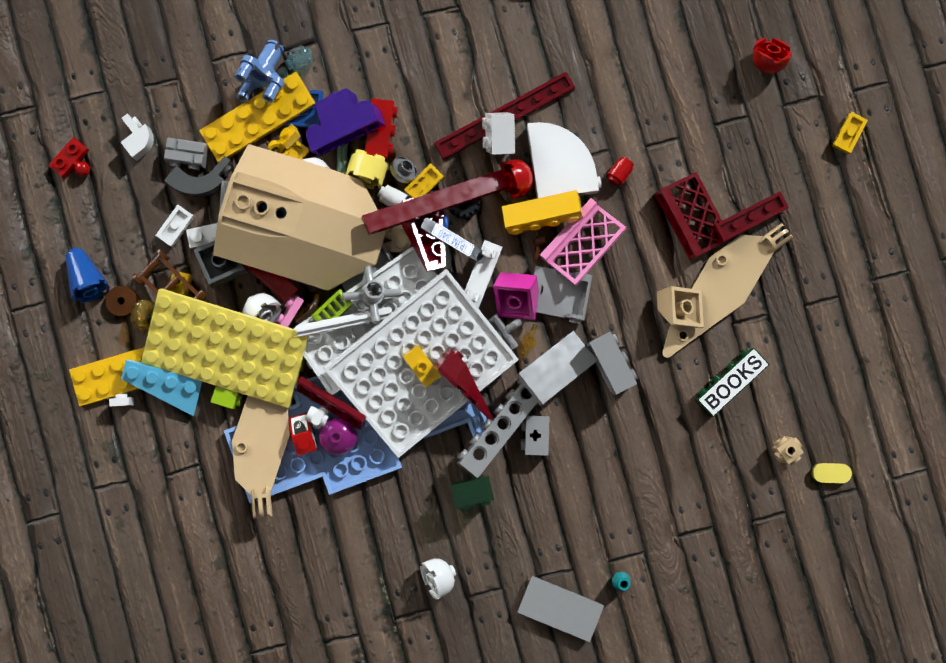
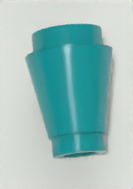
M617 572L612 578V585L618 591H625L631 585V578L625 572ZM622 581H626L624 586H620Z

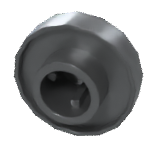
M396 157L390 164V171L399 182L408 184L417 176L416 166L406 157Z

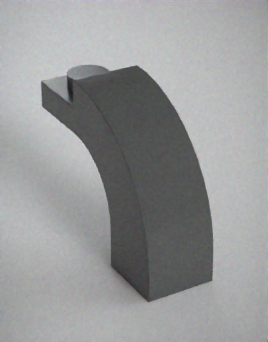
M224 156L209 174L202 177L189 176L176 166L164 181L178 192L187 196H209L221 190L222 181H225L222 178L231 173L234 163Z

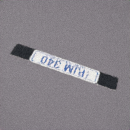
M425 217L421 225L422 229L477 262H481L484 256L481 254L483 250L430 218Z

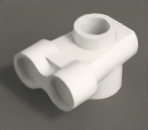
M311 406L305 420L312 423L313 428L320 429L326 424L329 411L324 407L317 409Z

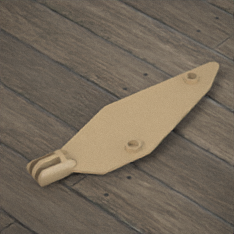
M782 223L764 236L740 235L708 259L692 289L702 290L704 328L670 325L662 352L664 357H671L745 303L773 253L793 238L792 235H789L780 243H775L789 232L786 228L775 237H771L784 226ZM683 332L687 337L682 339L679 334Z
M247 396L232 439L235 480L251 495L253 519L258 518L257 499L260 518H265V498L268 517H273L271 491L290 437L288 408Z

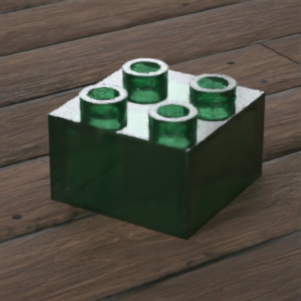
M488 474L475 479L471 478L451 483L450 485L455 508H460V511L472 509V505L479 504L480 507L491 504V500H494Z

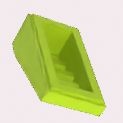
M339 289L312 317L316 321H322L323 319L319 315L323 313L327 319H331V316L325 311L327 308L334 314L332 318L341 317L354 304L351 300L343 301L342 293L344 292ZM339 297H340L341 300L345 303V305H344L343 307H342V305L337 301V299H338ZM335 303L340 310L336 312L331 304Z

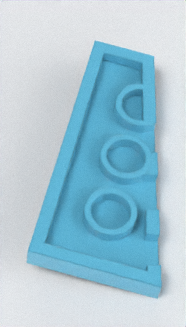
M129 359L125 361L122 380L194 416L202 381Z

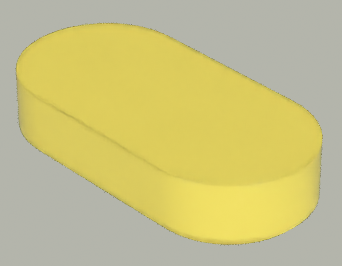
M818 463L812 468V477L821 483H846L852 476L850 467L845 464Z

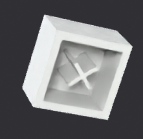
M508 112L485 113V118H482V128L485 129L486 137H483V148H486V152L490 154H515L514 114Z

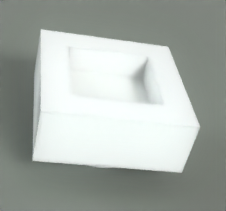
M116 394L115 398L109 399V406L134 405V398L127 397V394Z

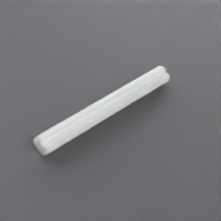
M391 307L378 309L380 320L385 319L392 313ZM371 311L297 325L296 333L298 337L369 323L372 322Z

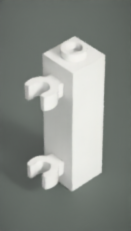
M484 240L481 248L483 250L481 254L484 256L480 263L476 261L465 289V293L478 309L502 251L501 246Z

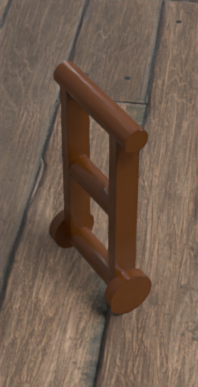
M160 248L156 250L158 255L139 275L136 273L132 275L142 286L146 284L157 295L158 289L146 277L162 262L176 275L163 289L172 291L182 281L195 294L194 299L202 300L207 295L203 290L198 292L168 262L170 257Z

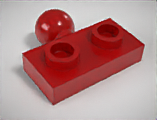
M72 137L50 162L49 166L64 179L73 169L78 176L85 177L90 173V166L86 162L80 161L89 152V149L75 137Z

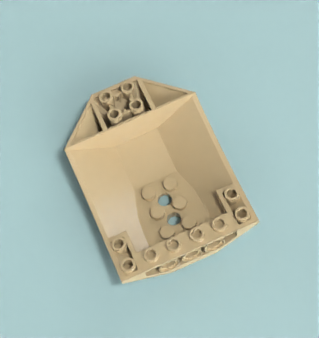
M248 144L230 177L218 216L213 255L329 291L364 272V267H374L377 264L387 230L368 235L361 217L378 209L362 180L320 165ZM265 202L267 209L265 212L260 213L258 205ZM279 208H285L287 212L286 216L282 219L276 216V211Z

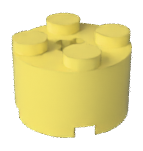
M356 149L355 153L351 154L346 175L362 180L367 189H374V186H378V189H381L388 164L385 162V157L376 154L372 156L363 150Z

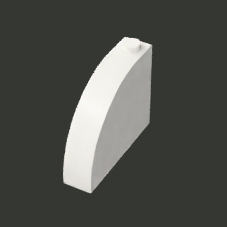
M527 123L537 199L574 190L578 191L579 196L597 194L599 188H601L600 176L597 177L593 158L585 144L576 135L563 127L550 123Z

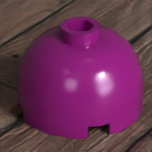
M340 417L328 420L324 427L320 428L319 443L325 452L333 456H343L351 452L358 440L357 429Z

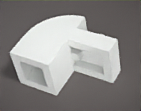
M126 114L122 117V120L132 131V134L121 141V144L131 157L138 161L152 148L154 141L153 133L146 124L142 126L135 116L132 118L129 114Z

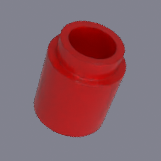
M626 157L618 159L607 173L609 182L615 186L623 185L633 171V162Z

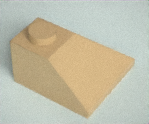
M670 286L657 291L658 311L671 325L704 328L702 290Z

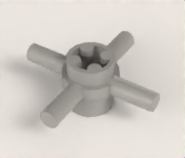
M366 266L364 267L366 285L362 287L361 292L342 293L343 301L361 299L365 306L370 307L372 323L376 324L380 322L378 305L383 298L401 297L402 293L401 289L384 290L380 282L373 280L372 267Z

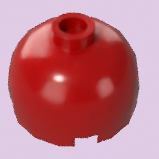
M766 38L757 40L752 53L754 65L765 74L781 72L788 65L792 56L790 46L776 38H772V41H766Z
M517 159L507 160L500 164V167L503 166L502 172L509 185L508 189L505 190V192H510L511 196L509 197L515 199L525 195L533 184V169L524 161Z

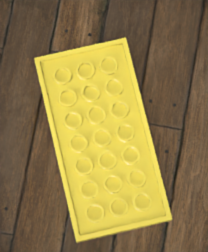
M161 288L157 293L141 363L289 408L309 335L298 337L295 329Z

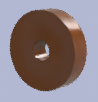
M116 286L108 292L106 306L112 314L125 317L131 315L136 310L138 297L131 288ZM124 298L125 302L121 305L119 300Z

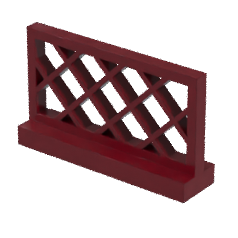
M697 172L669 186H665L655 193L689 261L732 239L721 242V240L713 238L715 232L713 225L721 222L722 219ZM694 179L697 185L696 190L686 188L688 180ZM675 187L682 190L680 198L673 197L670 189ZM685 191L694 194L692 203L683 200ZM697 196L704 198L706 202L704 207L695 204ZM681 203L690 206L688 215L681 212ZM694 208L703 211L701 220L691 217ZM706 212L713 215V224L704 221ZM690 220L700 223L697 232L690 229ZM703 225L712 228L710 236L701 234ZM699 237L708 240L707 247L702 250L698 244Z

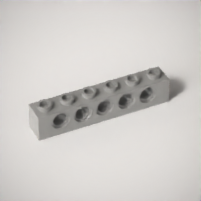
M520 379L517 381L518 387L515 390L511 389L506 395L507 401L503 405L499 404L493 413L496 415L492 420L488 419L481 428L484 430L481 434H476L471 439L469 449H464L457 457L459 459L457 465L474 479L482 474L537 404L536 399ZM523 389L529 392L528 399H524L521 396ZM511 404L517 406L516 414H512L509 411ZM499 419H503L506 423L503 430L497 425ZM487 434H491L494 437V442L491 445L485 441ZM476 449L482 452L480 460H476L473 456V452Z

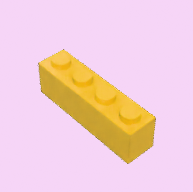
M577 190L502 206L505 228L509 234L513 235L521 234L526 230L536 231L544 226H558L560 223L567 221L572 223L583 218L580 196Z

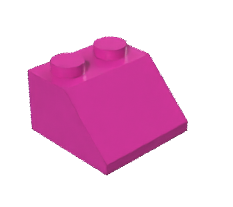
M500 272L493 285L498 316L535 320L539 295L537 275Z

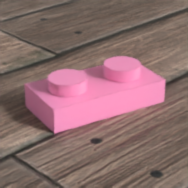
M296 295L293 298L290 297L285 304L286 310L283 314L280 313L275 323L288 327L304 300Z

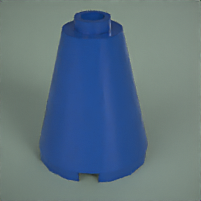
M70 249L65 258L71 299L73 302L81 300V303H86L102 297V292L105 289L106 292L109 291L108 282L83 249Z

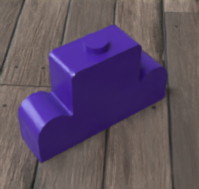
M345 88L338 92H333L328 97L315 103L321 125H311L307 129L306 138L311 152L322 156L385 126V123L377 106L368 100L358 102L356 94Z

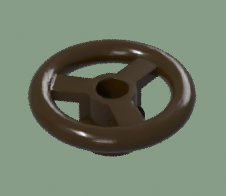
M310 292L303 298L304 301L293 318L295 324L299 325L319 309L317 307L319 302V294L317 292Z

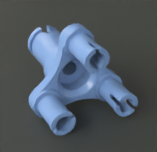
M268 40L258 58L244 55L240 61L241 65L234 77L243 84L236 95L238 100L243 96L240 100L241 102H247L252 91L258 87L265 86L267 89L263 93L262 98L266 102L272 103L278 91L282 90L285 83L275 72L274 68L284 48L282 45H279L278 49L275 50L277 41Z

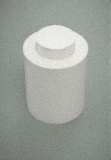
M390 185L382 186L377 195L380 197L379 202L387 206L401 203L402 200L408 198L407 194Z

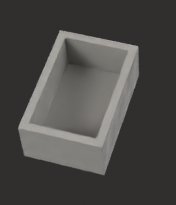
M608 332L587 343L586 346L597 360L595 363L611 394L617 395L636 385L638 377L633 368L629 369L627 362H629L628 357L624 351H620L618 347L620 342L617 336Z

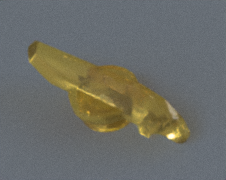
M536 324L532 325L529 335L525 336L522 340V344L525 347L523 360L527 357L529 350L536 345V339L534 338L537 328Z

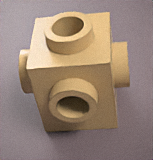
M783 436L772 447V450L775 452V458L784 464H795L801 459L800 455L804 453L801 449L803 446L797 438L793 439V437ZM789 447H790L791 450H792L791 453H788V448H789Z

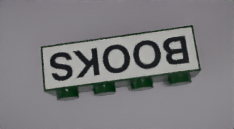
M745 348L738 354L740 358L737 361L728 363L724 367L726 370L724 373L714 376L710 380L712 383L707 388L703 387L696 393L698 397L694 401L709 417H714L770 365L755 348Z

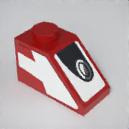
M307 413L289 418L291 436L297 456L319 450L312 424L305 420Z

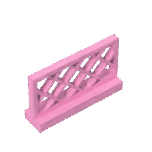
M592 198L582 207L583 218L576 222H569L540 254L545 263L552 266L575 286L578 285L627 229L622 223L598 206L597 202ZM598 212L604 216V222L593 223V217ZM616 225L620 229L616 234L608 235L607 226ZM605 226V235L594 236V227ZM584 228H591L592 236L581 237V231ZM592 240V249L582 250L581 241ZM595 240H606V245L603 248L595 249ZM572 242H578L579 251L568 252V245ZM593 253L591 262L582 263V254ZM579 255L580 264L569 265V256ZM566 256V265L558 266L554 263L558 257ZM580 267V274L576 279L571 277L569 268Z

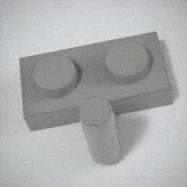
M497 314L488 320L511 350L519 346L510 332L524 324L525 319L518 318L507 326L504 325Z

